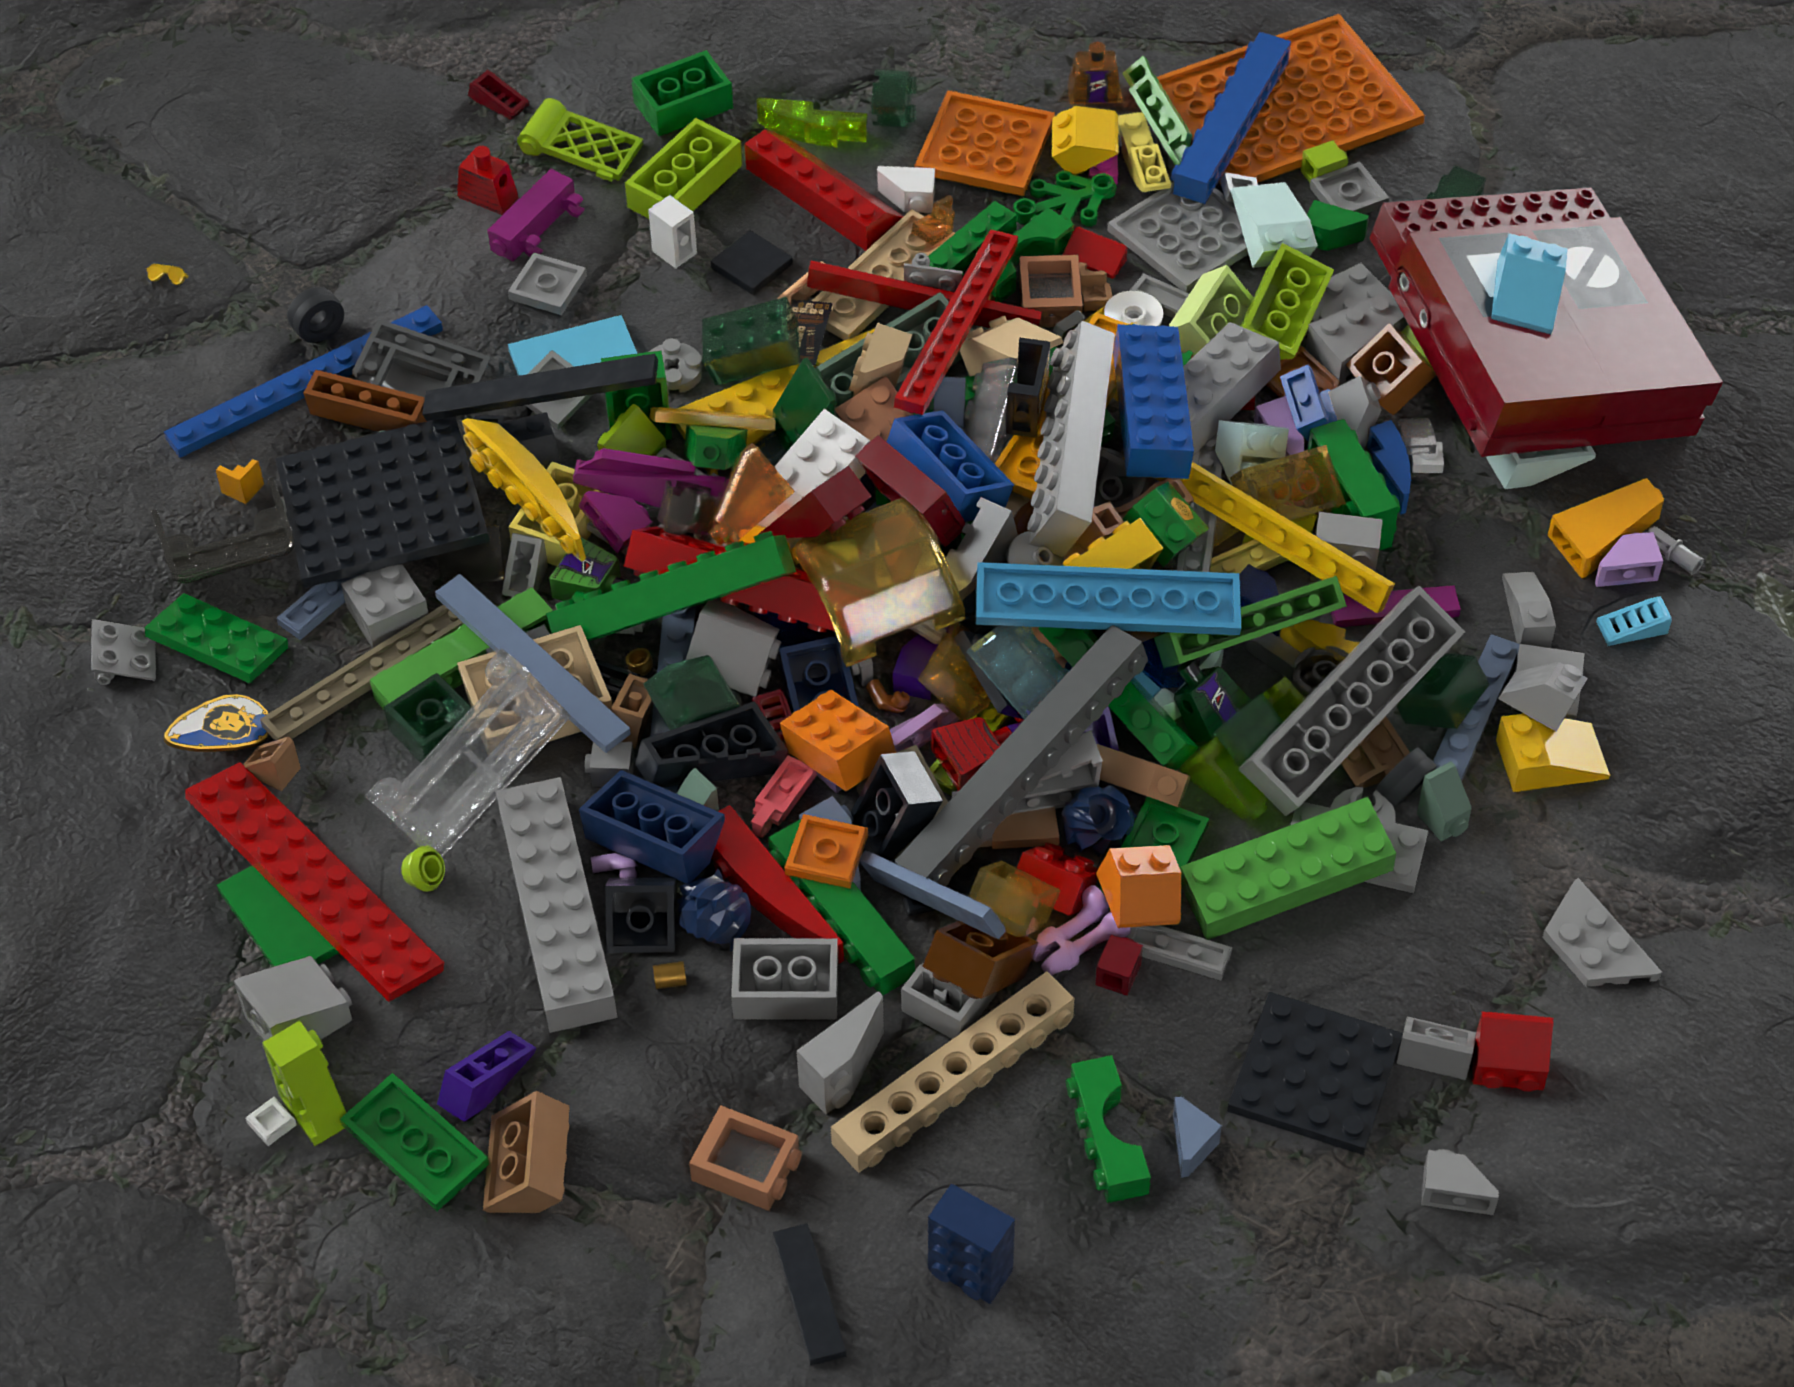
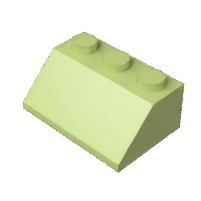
M1228 265L1202 274L1169 324L1171 327H1178L1181 351L1183 353L1190 350L1193 352L1194 357L1229 322L1241 325L1253 300V296Z

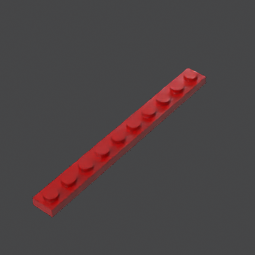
M990 229L896 394L894 408L924 415L1018 244V236Z

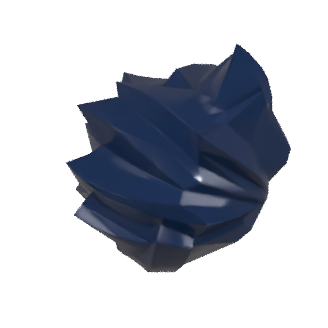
M1107 786L1104 789L1100 787L1084 788L1070 802L1065 803L1061 812L1068 844L1073 843L1079 853L1086 848L1092 847L1098 857L1104 854L1107 847L1121 848L1125 834L1130 835L1135 823L1134 818L1137 817L1131 810L1127 798L1113 786Z
M717 869L713 876L707 879L698 878L697 881H693L690 884L679 886L683 895L677 900L680 904L678 913L680 914L679 924L683 929L686 928L687 934L693 933L696 938L704 937L707 942L714 944L730 943V952L733 951L734 938H741L746 932L751 919V906L748 894L743 893L742 888L737 884L731 885L729 882H724L719 869Z

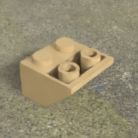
M877 323L873 334L867 333L862 347L863 351L857 359L853 371L854 375L849 390L854 392L853 397L885 376L896 388L912 334Z

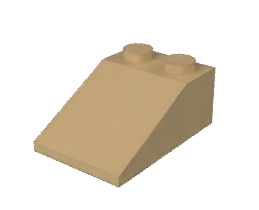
M1003 316L989 322V329L983 331V328L979 327L971 330L959 351L971 377L1017 365L1020 337L1050 341V349L1064 342L1062 337L1021 318L1007 321L1006 317Z

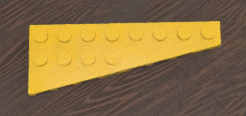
M875 328L820 350L816 365H813V367L816 368L864 339L867 333H873ZM788 363L678 409L761 414L773 417L775 405L800 364ZM674 424L685 439L687 424ZM748 429L745 452L752 447L756 449L761 446L763 439L772 433L774 434L773 430ZM704 467L709 476L712 473L718 475L719 469Z

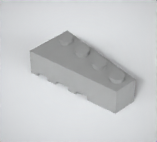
M1389 290L1310 323L1306 350L1340 381V385H1342L1346 381V377L1352 374L1345 365L1388 323L1401 332L1408 325V322Z

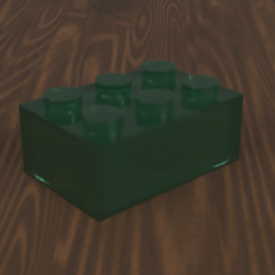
M787 297L702 319L703 364L715 385L800 364L798 319Z

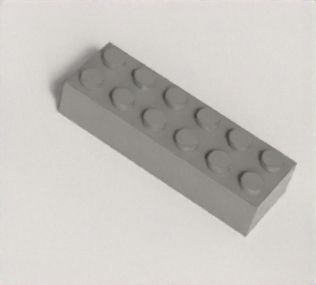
M1229 322L1183 366L1194 446L1193 456L1218 432L1219 420L1229 421L1281 370L1279 342Z

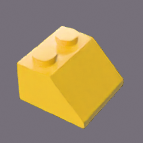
M1074 106L1052 118V158L1064 171L1077 175L1118 154V114L1115 111Z

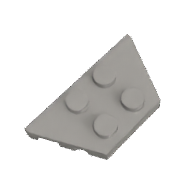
M1579 878L1574 880L1544 930L1543 939L1585 987L1602 986L1605 983L1628 984L1630 979L1648 977L1649 982L1659 980L1662 971L1585 884Z

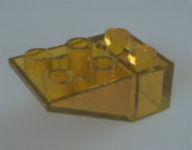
M954 619L919 676L918 681L962 721H965L987 709L991 700L954 639L962 630L969 631V628Z

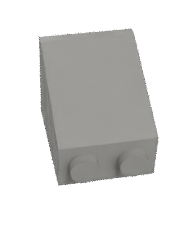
M719 598L709 601L699 614L682 672L755 697L760 688L766 689L772 670L767 669L770 658L776 659L781 645V641L776 640L779 629L731 604L721 602Z
M311 956L248 974L234 980L245 1018L263 1041L298 1021H301L307 1031L313 1029L320 1040L352 1021L349 1010L352 1001L342 987L337 989L332 983L334 979L328 968L324 964L319 966Z

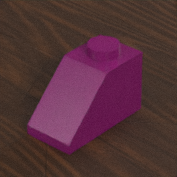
M587 491L584 493L578 506L617 554L628 547L632 529L648 528L652 524L647 510L643 506L638 505L633 498Z

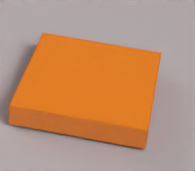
M803 814L784 868L785 875L850 889L868 836V828Z

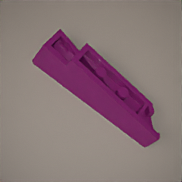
M603 448L596 451L594 458L584 461L579 459L576 461L573 482L613 495L633 498L637 502L716 524L719 522L725 477L695 475L696 466H693L689 461Z

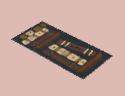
M792 300L775 362L800 364L804 358H808L812 365H816L833 303Z

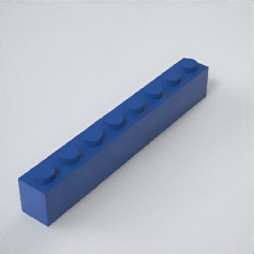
M1259 32L1255 41L1249 42L1244 59L1240 58L1236 65L1234 76L1228 77L1223 94L1219 93L1217 95L1214 109L1207 112L1202 129L1198 128L1196 130L1193 144L1191 147L1187 146L1185 148L1181 164L1175 165L1172 171L1171 181L1174 182V195L1203 204L1207 202L1289 63L1291 41Z

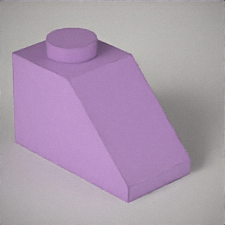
M1654 532L1622 535L1601 560L1595 580L1596 587L1658 581L1663 558Z

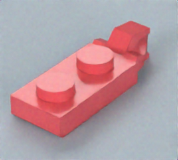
M789 755L785 758L755 799V807L752 810L755 816L751 820L754 835L763 838L771 829L772 824L779 826L782 820L786 819L817 776L815 770Z

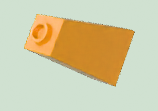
M1645 478L1552 515L1547 536L1580 578H1585L1599 567L1601 560L1622 535L1642 533L1659 519L1664 502L1663 495L1658 488H1655Z

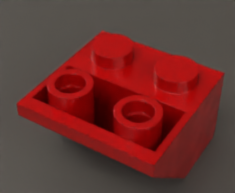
M1045 843V846H1037L1022 852L1009 890L1071 916L1079 912L1083 907L1082 893L1091 885H1096L1098 881L1096 872L1099 868L1094 867V861L1086 857L1075 856L1073 858L1064 854L1062 847Z

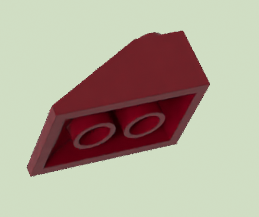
M848 465L809 492L759 534L772 531L773 536L785 535L786 538L817 537L827 529L832 534L847 523L844 517L851 521L865 510L862 504L872 496Z

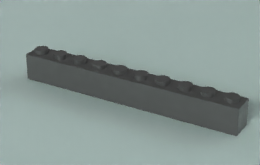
M1114 625L1110 626L895 860L896 864L946 887L956 871L971 859L973 853L985 840H988L993 835L998 825L1015 811L1018 803L1037 787L1039 780L1049 769L1054 768L1061 756L1071 745L1079 741L1082 733L1091 723L1101 717L1103 710L1114 698L1122 694L1125 686L1133 677L1143 671L1149 660L1142 641Z

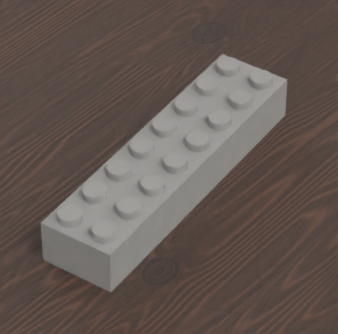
M1082 320L1074 331L1070 330L1067 333L1064 345L1061 349L1056 348L1051 357L1050 365L1053 366V372L1047 383L1050 394L1044 405V411L1047 412V416L1041 428V434L1044 435L1037 454V457L1041 460L1034 476V481L1037 482V489L1031 499V506H1034V511L1027 527L1031 531L1030 545L1046 547L1053 554L1061 557L1067 554L1092 522L1115 336L1110 331Z
M1417 586L1402 598L1246 760L1239 770L1287 816L1304 803L1465 631L1420 586Z
M561 777L497 790L496 796L549 1033L617 1018L614 993Z

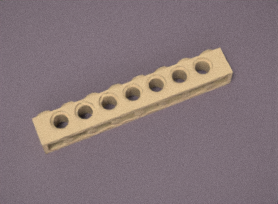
M1046 971L832 1125V1145L858 1173L868 1166L873 1167L877 1165L888 1151L895 1146H903L918 1129L923 1126L928 1127L938 1119L940 1113L950 1106L956 1107L969 1092L977 1086L979 1088L985 1086L993 1078V1075L1003 1067L1009 1068L1014 1065L1021 1054L1029 1048L1034 1049L1040 1046L1051 1032L1057 1028L1063 1029L1073 1018L1074 997ZM1037 1013L1041 1014L1042 1016L1035 1017L1031 1014ZM1011 1032L1016 1035L1007 1036L1005 1033ZM979 1052H988L989 1054H988V1055H979V1054H977V1053H979ZM960 1071L962 1074L954 1075L951 1072ZM931 1090L936 1093L928 1095L923 1092ZM899 1110H905V1111H908L909 1113H907V1114H897V1113H895V1112H897V1111H899ZM871 1130L881 1131V1133L875 1135L868 1132Z

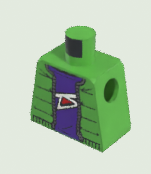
M581 537L586 559L581 562L572 553L569 555L566 553L549 578L552 598L566 601L571 599L576 591L589 593L601 589L603 594L612 591V584L626 580L621 578L618 558Z

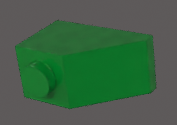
M1317 200L1313 201L1307 216L1311 221L1318 245L1316 248L1330 251L1365 240L1369 215Z

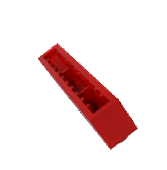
M731 805L718 811L725 815V821L711 858L716 871L719 869L723 879L727 878L732 885L737 884L740 886L743 893L748 894L750 904L793 938L838 939V964L843 962V941L792 879L785 875L782 867Z

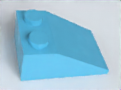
M1509 233L1497 260L1491 319L1551 334L1565 276L1568 249L1556 244H1548L1526 236Z

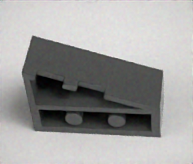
M982 497L979 499L976 506L980 510L971 525L965 523L961 530L965 536L956 551L950 549L940 567V576L934 578L931 582L938 604L944 606L977 577V562L1008 564V548L1014 538L1018 536L1012 510Z

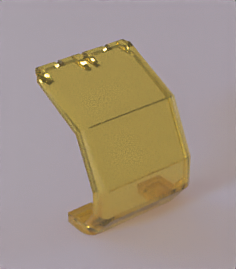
M903 498L857 515L851 521L845 520L847 523L832 534L827 529L817 537L801 538L790 550L794 565L801 564L821 597L840 643L841 657L846 668L876 656L875 641L929 619L935 631L965 619L963 602L950 566L936 538L917 510Z

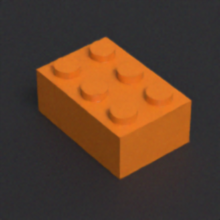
M832 690L821 694L817 699L780 722L789 754L845 791H848L870 776L881 754L896 753L888 725Z

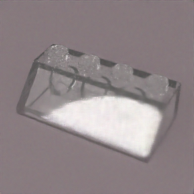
M1012 357L983 363L981 373L975 374L973 381V390L976 391L974 400H969L967 403L965 418L968 419L966 429L961 428L994 464L1003 451L1007 436L1009 383L1017 384L1018 363L1017 358Z

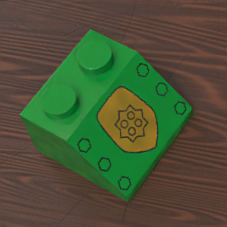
M1169 481L1152 490L1132 506L1122 518L1124 522L1128 521L1130 524L1139 518L1142 519L1163 547L1157 558V561L1163 567L1209 530V527Z

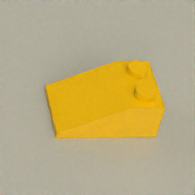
M1526 714L1501 717L1496 742L1513 792L1609 779L1610 774L1591 723L1564 718L1558 730L1554 731Z

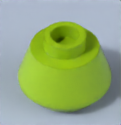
M421 846L404 858L401 872L407 884L421 891L429 892L435 890L441 884L445 875V864L442 856L435 848Z

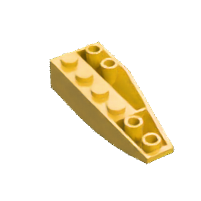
M470 418L464 419L462 424L466 434L463 435V439L471 450L472 456L470 461L473 467L479 473L483 471L495 488L498 489L500 487L504 490L512 504L516 505L518 503L531 521L536 520L541 525L548 537L552 538L554 536L568 555L572 553L581 562L584 561L586 555L573 514L549 472L531 452L498 423Z

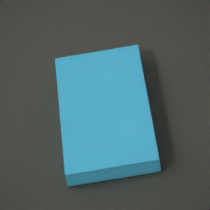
M622 315L508 344L509 353L518 376L528 374L551 350L574 367L599 363L601 358L637 354Z

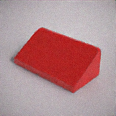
M1076 227L1063 255H1078L1079 263L1087 264V269L1094 272L1102 270L1107 272V277L1114 279L1127 261V246L1083 228Z

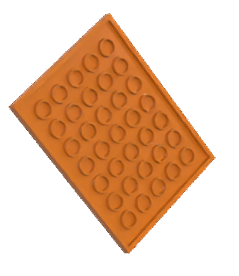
M1337 14L1276 35V37L1291 41L1289 63L1224 173L1255 177L1257 183L1300 168L1304 150L1333 140L1340 150L1345 152L1423 124L1425 114L1342 16ZM1247 46L1157 76L1160 84L1193 135L1190 146L1193 144L1196 130L1198 128L1202 129L1207 112L1214 109L1217 95L1219 93L1223 94L1228 77L1234 76L1239 59H1244Z

